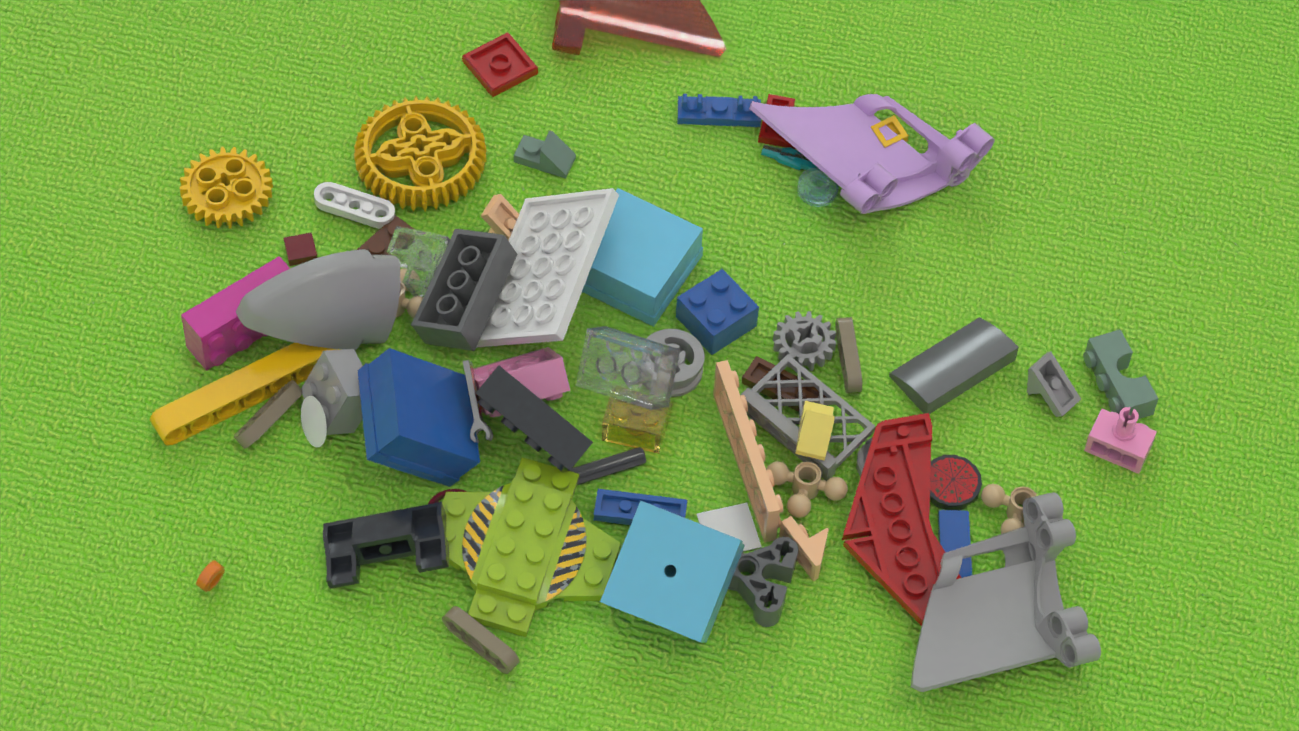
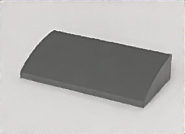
M979 317L890 372L889 377L923 414H931L1015 361L1019 347L1001 330Z

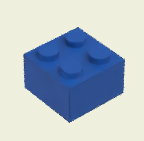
M723 269L677 297L676 318L711 355L757 326L759 306Z

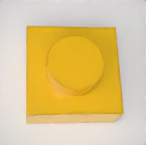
M895 115L871 126V129L884 148L901 139L908 142L909 135ZM886 125L897 136L886 140L879 128Z

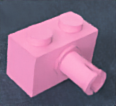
M1130 407L1123 408L1119 414L1101 409L1088 436L1084 451L1139 474L1152 448L1157 431L1150 429L1144 424L1136 423L1139 417L1138 412L1133 409L1130 416Z

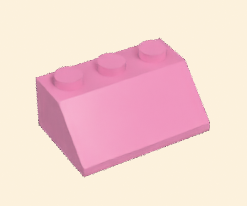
M549 347L474 368L477 390L500 365L540 399L545 398L548 401L559 399L563 396L562 393L570 391L563 357ZM481 406V410L485 415H490V417L502 415L497 410L491 414Z

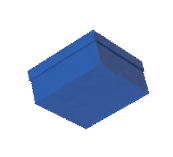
M391 348L370 364L366 363L357 370L367 460L448 487L454 485L462 475L480 463L478 442H473L470 437L474 417L464 374Z

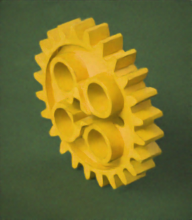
M221 147L218 154L210 149L209 157L199 154L200 162L191 160V169L184 168L185 177H180L181 186L179 187L183 206H187L188 214H195L196 221L204 218L206 226L210 225L212 221L216 222L217 228H220L222 223L226 222L230 229L235 221L240 226H243L244 218L254 221L253 213L262 215V206H269L268 198H272L273 188L270 170L265 169L264 161H257L256 154L248 158L246 149L240 154H237L236 147H233L230 153H226L225 148Z

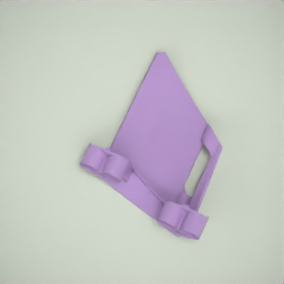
M877 94L863 95L857 98L853 104L839 106L787 107L752 101L749 108L842 188L840 196L861 214L900 207L925 198L948 185L957 186L969 177L970 171L988 153L995 141L992 136L976 123L969 125L963 131L961 129L958 130L955 137L950 140L889 96L882 97ZM883 109L891 110L927 140L928 150L925 153H919L903 139L884 148L871 129L872 125L881 122L874 116L875 112ZM886 125L879 128L886 140L897 136Z

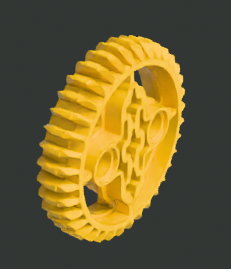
M415 96L413 101H408L404 97L402 103L394 100L392 107L384 104L382 111L375 110L374 117L368 116L366 124H362L361 132H358L357 141H355L356 144L354 145L356 170L366 189H371L373 196L380 195L382 199H389L393 205L399 203L402 210L406 206H411L413 212L417 207H422L426 211L428 206H433L437 210L438 204L442 203L447 207L449 200L457 202L459 195L466 197L468 189L473 190L475 182H479L481 174H483L486 162L485 153L487 152L485 137L481 133V128L479 125H476L474 117H469L467 110L460 111L459 105L451 107L449 100L441 103L438 97L435 101H430L428 96L424 100H419ZM427 121L438 122L450 128L431 131ZM398 125V138L385 141L376 153L371 154L372 147L378 138L389 129ZM470 152L468 162L463 169L452 178L442 182L444 179L443 168L456 165L464 153ZM409 175L414 186L403 185L387 177L397 178Z

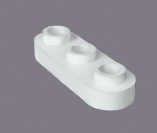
M333 182L321 183L314 190L315 205L322 211L378 229L390 223L395 217V207L388 200Z

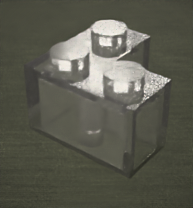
M396 226L387 253L398 258L400 267L407 268L402 283L414 297H424L450 239L446 235Z

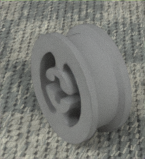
M663 329L654 332L645 339L640 350L638 370L643 384L654 393L667 397L682 396L691 392L698 386L702 378L705 357L703 347L693 335L679 329ZM685 358L688 359L691 365L685 364ZM652 361H658V368L653 364Z

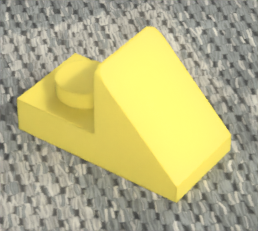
M810 401L804 402L795 454L825 460L835 416H833L834 407Z

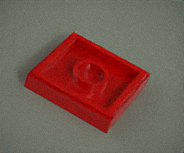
M508 32L462 55V62L492 98L538 74L536 64Z

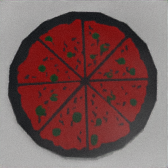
M943 455L931 461L930 499L932 504L944 510L960 511L978 499L982 480L979 470L972 462L957 455Z

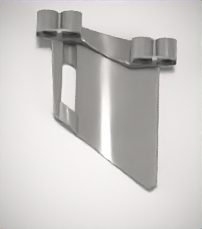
M1047 493L1024 500V527L943 554L940 562V573L932 587L921 626L913 664L911 688L925 692L1055 657L1069 668L1099 660L1101 656L1100 643L1095 635L1087 633L1088 618L1085 611L1080 606L1067 609L1063 607L1055 559L1065 547L1072 546L1075 543L1076 531L1070 520L1062 518L1064 508L1062 500L1057 493ZM998 550L1004 552V568L956 579L961 568L962 559Z

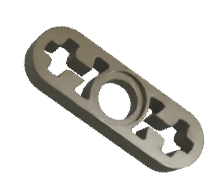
M852 317L836 318V339L845 392H862V373Z
M294 380L289 381L237 431L234 438L244 449L252 445L302 395V389Z
M453 606L442 617L444 625L451 633L502 673L508 674L520 662L517 654L508 645L461 608Z

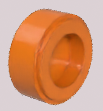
M215 560L210 562L199 575L196 585L205 592L212 590L221 580L225 571L224 566Z

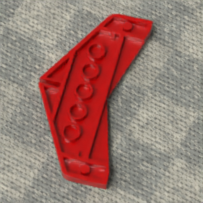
M929 413L884 420L877 424L842 540H845L843 546L921 626L932 587L940 573L941 559L943 554L946 553L934 535L929 521L933 427Z

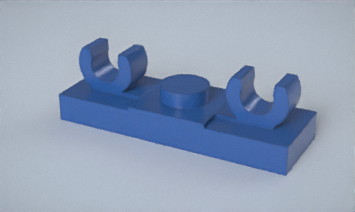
M687 94L678 96L677 124L760 127L761 118L749 108L752 101L761 103V99H758L757 96H753V99H743V96H738V98L703 97L702 94H698L697 97H687Z

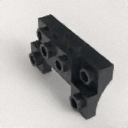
M442 502L324 523L323 542L327 568L326 582L329 588L359 584L360 565L416 555V566L419 573L448 568L447 514Z

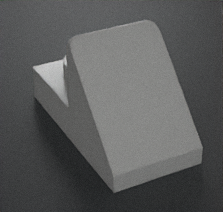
M1051 351L1043 355L1028 369L1027 393H1041L1055 417L1063 416L1081 400Z

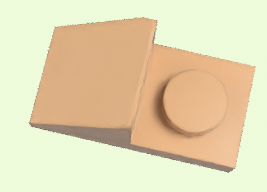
M502 194L493 195L481 217L491 227L488 233L503 234L509 241L519 213Z
M790 516L781 521L779 537H789L797 543V561L810 578L815 581L819 578L829 529L826 528L809 538L805 527L802 524H797L793 517Z

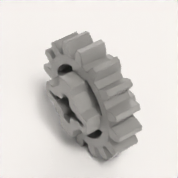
M799 311L796 312L793 319L786 315L784 323H777V330L774 331L773 350L779 352L778 359L782 360L789 354L802 366H808L810 371H813L814 364L816 363L823 367L825 359H832L833 351L836 348V332L830 330L831 323H821V315L815 319L811 318L812 314L810 311L807 312L806 317H802Z

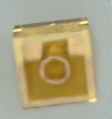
M616 389L609 398L602 421V441L632 448L641 447L645 451L659 454L674 402Z

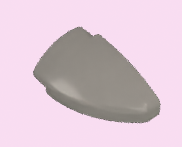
M365 249L319 257L286 270L248 292L242 298L236 314L245 327L290 342L331 349L354 350L360 344H382L388 339L397 314L400 296V263L394 255H371Z

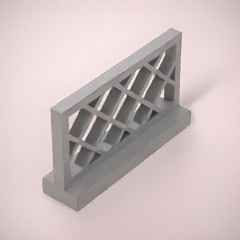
M789 354L751 390L747 388L741 394L745 395L747 400V415L793 454L796 451L799 427L795 424H800L805 401L822 405H837L841 409V416L835 417L834 423H842V435L831 436L829 441L843 442V451L836 458L828 451L824 461L795 454L803 462L815 463L821 470V477L826 481L835 475L836 468L876 428L874 424ZM789 366L797 372L798 380L780 381V373ZM814 386L819 391V398L802 399V387ZM777 387L778 399L765 400L759 395L764 388ZM781 387H798L799 399H781ZM782 406H799V418H787L782 414ZM846 423H858L864 430L859 435H846Z

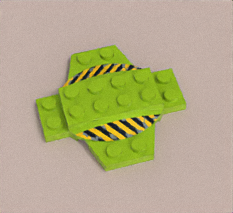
M522 457L512 483L501 486L493 492L445 493L442 504L447 514L446 537L449 543V564L457 570L462 569L467 573L470 585L475 591L468 615L485 626L527 637L535 610L546 607L547 603L555 598H563L564 601L601 600L614 568L621 543L582 518L579 509L572 501L580 474L564 469L560 471L557 467Z

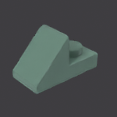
M551 130L548 132L545 141L523 135L514 154L515 163L565 179L576 159V154Z

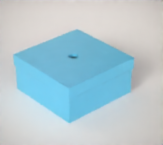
M617 188L618 200L582 292L654 327L703 256V228Z
M640 501L600 602L698 642L706 643L745 545L740 539Z

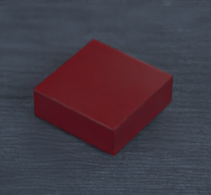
M312 232L283 238L289 266L299 265L317 258Z

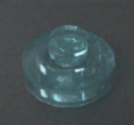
M818 167L804 171L799 177L797 186L799 197L805 203L818 207L832 203L836 199L839 185Z

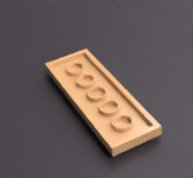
M728 360L716 362L713 396L764 543L774 541L777 536V529L781 526L779 515L783 512V503L780 495H775L772 488L774 487L773 474L770 469L766 470L764 448L762 444L757 445L755 439L757 436L756 426L753 419H748L746 413L748 412V405L745 395L739 394L737 372L735 370L731 371Z

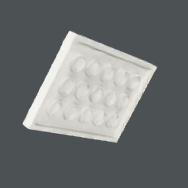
M613 188L525 199L509 238L510 244L518 255L476 347L563 341L619 197V194Z

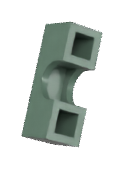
M1119 329L1090 338L1083 354L1084 361L1088 368H1092L1100 391L1105 392L1109 400L1111 412L1119 414L1123 408L1130 407L1129 415L1131 416L1133 409H1135L1139 415L1138 419L1153 415L1159 398L1146 375L1139 378H1127L1119 372L1128 368L1133 353L1122 331Z

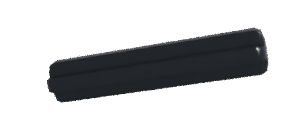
M637 447L574 467L568 471L580 474L577 484L580 485L646 463V455L641 447Z

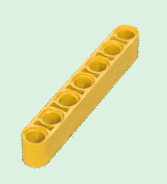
M300 343L290 344L160 407L152 413L150 422L165 445L177 444L271 398L291 380H294L297 384L306 381L323 351L342 349L316 347Z

